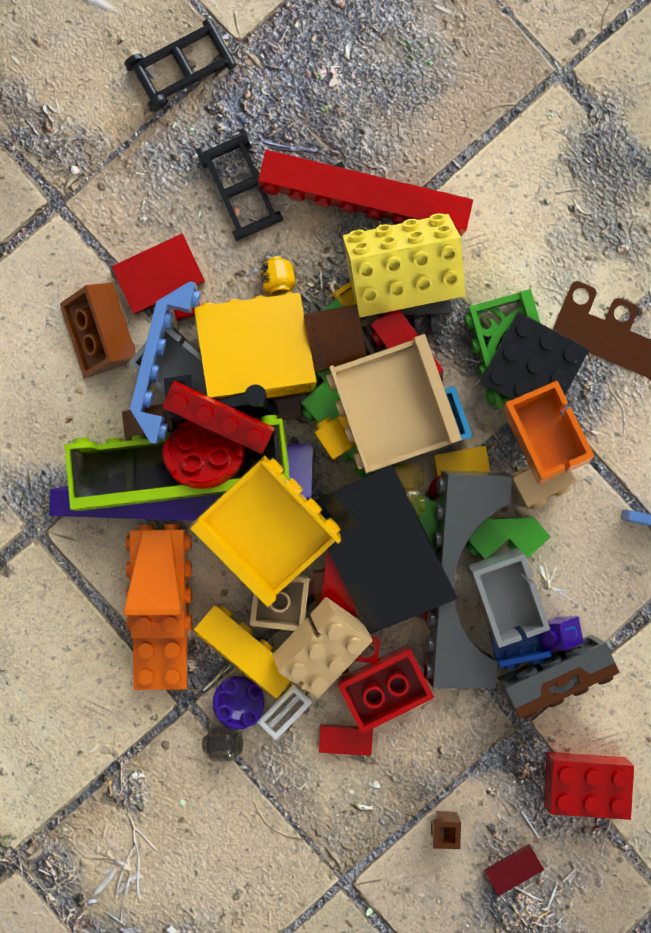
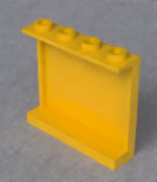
M283 292L278 296L272 297L260 295L250 300L231 299L226 303H203L197 308L194 307L208 397L218 400L245 394L246 389L255 384L265 389L267 398L315 390L316 377L300 293Z
M264 456L192 523L190 529L269 607L276 601V595L335 541L337 543L341 542L339 533L341 529L331 518L326 520L320 514L322 509L312 498L307 500L301 494L303 489L293 478L288 480L281 473L284 469L274 458L269 460Z

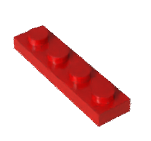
M176 381L171 384L162 408L260 454H263L275 429L260 420Z

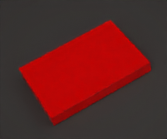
M183 233L111 266L134 315L154 307L156 301L190 281L195 282L197 286L205 283V279Z

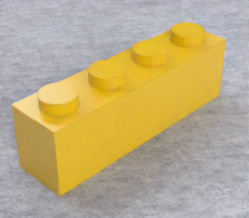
M214 605L193 632L273 699H277L290 683V680L279 674L272 653L274 648L263 639L260 642L252 636L254 631L246 624L241 622L238 625L232 620L233 614L222 605L218 608Z

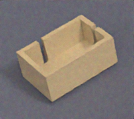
M327 597L310 614L319 633L316 635L311 621L306 618L273 654L279 674L295 684L299 683L301 688L317 698L335 682L373 641L363 622Z

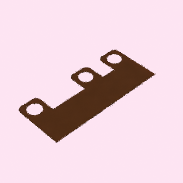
M580 281L573 282L553 330L590 349L588 353L651 379V339L630 331L638 312L637 306L623 299L616 298L613 300L605 320L589 314L597 294L596 289ZM584 288L589 292L587 303L580 305L573 300V293L576 289ZM619 305H625L630 309V318L625 322L618 321L614 316V310Z

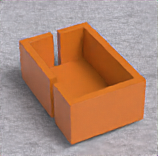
M558 381L506 402L503 410L538 485L560 476L564 470L567 473L588 464L594 457L572 409L565 410L568 401Z

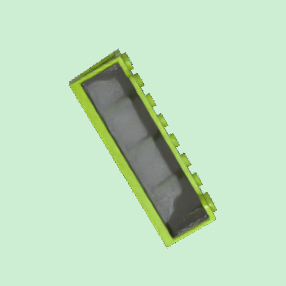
M277 415L261 417L262 422L275 428L263 454L245 447V458L239 471L225 483L205 489L184 486L174 480L167 471L163 459V447L165 441L169 439L173 432H167L165 439H160L159 444L150 443L146 435L132 436V441L122 442L121 438L106 439V444H96L95 441H89V438L73 439V443L64 444L70 510L84 511L224 494L264 456L269 460L274 458L284 469L281 473L290 480L283 419H277Z

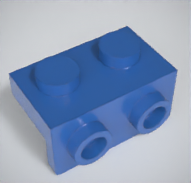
M517 626L515 629L521 635L522 640L498 648L489 631L494 659L498 662V666L503 667V669L518 668L519 663L528 661L530 664H540L545 662V658L552 657L551 651H543L540 634L527 638L519 626Z

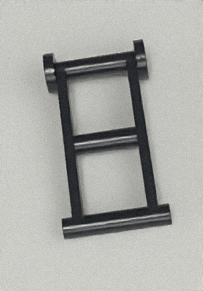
M211 18L204 20L202 23L203 27L160 50L146 57H143L141 53H137L127 58L124 62L127 71H134L150 101L147 106L151 112L165 107L168 103L167 97L224 67H227L228 70L236 67L237 63ZM209 35L221 59L194 72L181 49ZM172 54L185 78L157 92L145 68Z
M244 128L238 130L240 136L204 152L201 151L200 147L195 149L203 169L209 167L236 228L232 232L236 242L284 221L280 211L274 212L267 194L262 191L263 189L258 188L259 175L247 151L252 147ZM240 148L252 177L224 189L212 160ZM257 186L269 216L241 228L229 198Z
M257 384L249 386L245 394L217 400L251 417L260 416L261 418L267 415L278 414V405L272 399H267L265 389ZM166 410V416L176 425L187 420Z

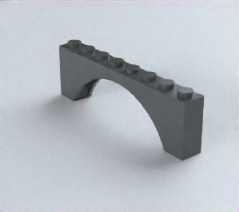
M441 470V478L437 479L436 491L439 494V505L435 506L434 511L435 520L438 522L437 532L433 533V547L436 548L435 552L453 589L458 560L470 536L486 518L500 508L510 504L512 476L504 472ZM455 601L428 611L427 623L428 627H430V637H427L425 642L428 663L424 664V677L433 688H496L498 662L489 653L473 644L467 637L457 616Z

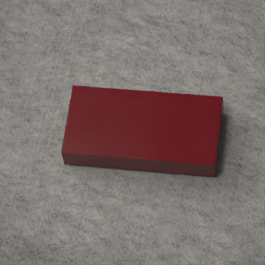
M528 844L484 869L497 895L500 896L544 871V868L532 847Z

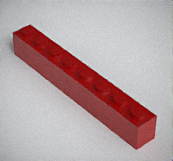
M265 149L258 180V188L263 189L264 193L270 195L282 193L289 195L288 197L295 201L307 199L315 201L314 204L320 207L329 208L330 205L340 207V210L345 213L355 214L357 211L366 213V217L375 220H381V218L391 219L393 224H401L408 219H426L434 214H449L460 236L467 231L474 200Z

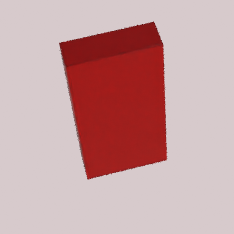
M320 724L319 753L371 756L373 729L361 734L358 726Z

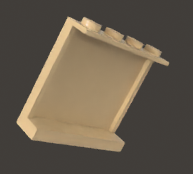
M425 334L414 337L412 341L340 366L329 367L331 374L326 375L331 391L336 390L340 400L335 401L340 417L345 416L349 426L344 428L349 443L355 442L358 453L353 455L358 470L364 468L365 474L462 440Z

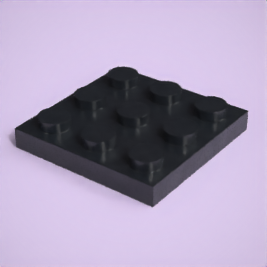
M518 311L479 384L510 401L555 381H558L564 395H566L590 349Z

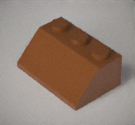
M113 282L85 285L60 303L84 378L123 366L136 354L135 345L132 342L127 321L123 315Z

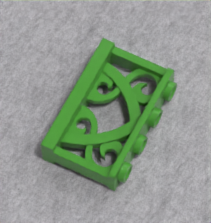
M531 289L472 305L466 309V314L463 315L467 330L471 329L474 339L471 340V347L474 355L478 354L481 364L478 365V372L480 378H482L495 354L501 337L509 328L518 311L540 323ZM517 302L519 308L507 317L498 308ZM488 311L496 314L501 323L498 325L495 320L487 319L490 322V328L484 329L480 324V316ZM484 337H490L487 347ZM490 389L485 390L487 403L489 406L493 405L494 410L503 408L505 403L510 401Z

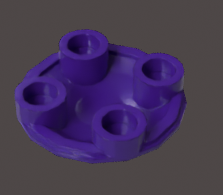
M233 676L224 680L216 688L213 696V711L216 718L223 726L233 730H243L255 725L264 709L263 690L252 680L244 676Z

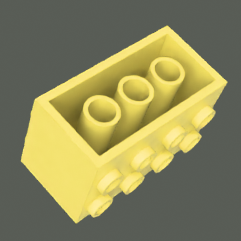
M434 214L430 218L421 220L408 219L401 224H384L376 229L367 231L354 230L347 235H343L351 291L354 302L357 304L359 318L465 296L461 237L449 214Z

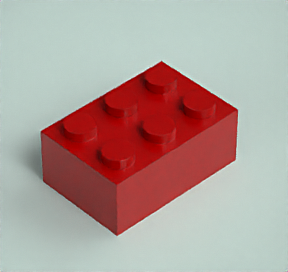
M408 644L379 658L375 663H369L337 679L338 687L361 734L434 698Z
M547 752L543 805L551 815L631 820L634 765L625 757Z

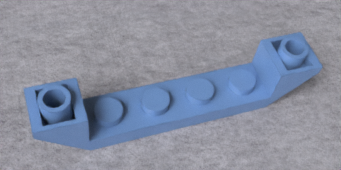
M190 281L156 301L130 406L131 412L150 443L159 444L160 439H165L168 424L164 423V417L144 412L145 408H150L153 399V392H150L152 381H157L160 366L156 365L158 355H163L166 347V339H163L165 328H170L173 313L169 311L174 309L191 314L192 308L198 307L201 292L197 291L198 287L195 282Z

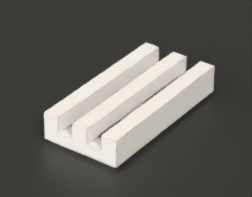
M293 683L258 719L257 723L276 741L312 704V700ZM294 692L296 696L267 724L265 721ZM301 699L304 703L274 731L272 728Z

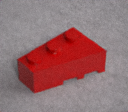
M400 310L390 311L370 324L372 330L370 337L376 347H382L383 350L412 341L414 337L418 336ZM434 358L437 370L439 372L443 384V368Z

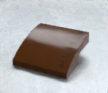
M357 304L304 314L315 371L329 369L330 366L337 367L367 356Z

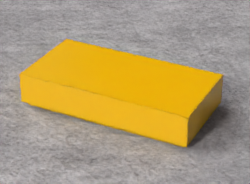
M486 446L433 455L437 477L441 475V470L491 472Z

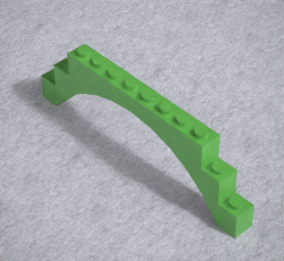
M336 299L325 310L344 306ZM329 369L315 371L316 381L318 382L321 379L323 383L301 402L304 407L301 412L310 422L316 420L320 423L327 417L334 420L340 416L335 401L340 400L336 390L331 391L326 375L331 374ZM356 445L341 455L346 462L351 459L356 464L353 455L358 453ZM358 467L354 469L361 479L372 473L365 474L364 468L358 470ZM401 480L433 546V533L437 532L438 522L435 520L434 511L435 506L438 504L411 489ZM534 517L486 518L467 541L469 544L466 548L475 558L480 556L483 559H487L508 540L510 543L507 544V547L510 550L518 547L528 558L551 536Z

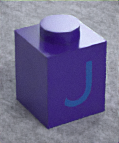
M579 616L548 620L550 630L540 633L543 651H565L584 642Z

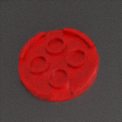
M189 420L179 424V428L164 443L163 459L167 471L178 483L190 488L205 489L225 483L239 471L245 458V446Z

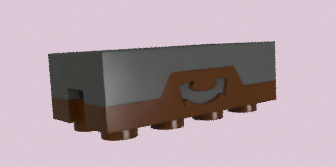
M589 635L583 638L584 642L565 651L552 652V657L545 658L543 663H528L498 677V682L509 706L513 711L515 710L519 718L524 717L528 719L536 716L539 710L546 706L555 707L562 704L564 698L572 694L579 696L589 690L588 687L596 683L601 685L614 679L613 676L620 672L606 642L594 635Z

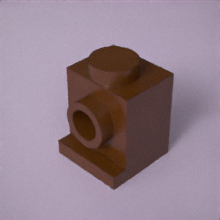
M436 811V820H431L433 849H460L461 820L457 812Z

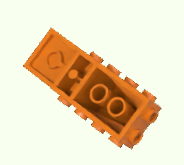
M137 524V529L130 530V535L126 536V551H130V562L126 563V577L130 578V588H127L124 615H127V631H131V638H133V690H185L188 688L189 630H192L193 626L192 614H189V604H192V588H188V577L192 576V562L188 561V550L192 549V536L188 534V528H180V524H164V529H154V524Z

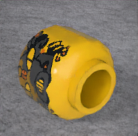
M274 256L269 258L260 267L262 289L271 297L278 296L283 292H291L295 288L294 268L290 261Z

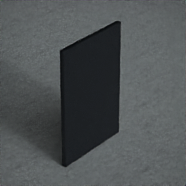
M393 464L314 500L322 509L320 514L326 520L329 518L334 520L341 529L339 531L341 542L337 543L335 541L328 548V551L369 634L390 628L392 625L434 608H439V606L457 599L454 589Z

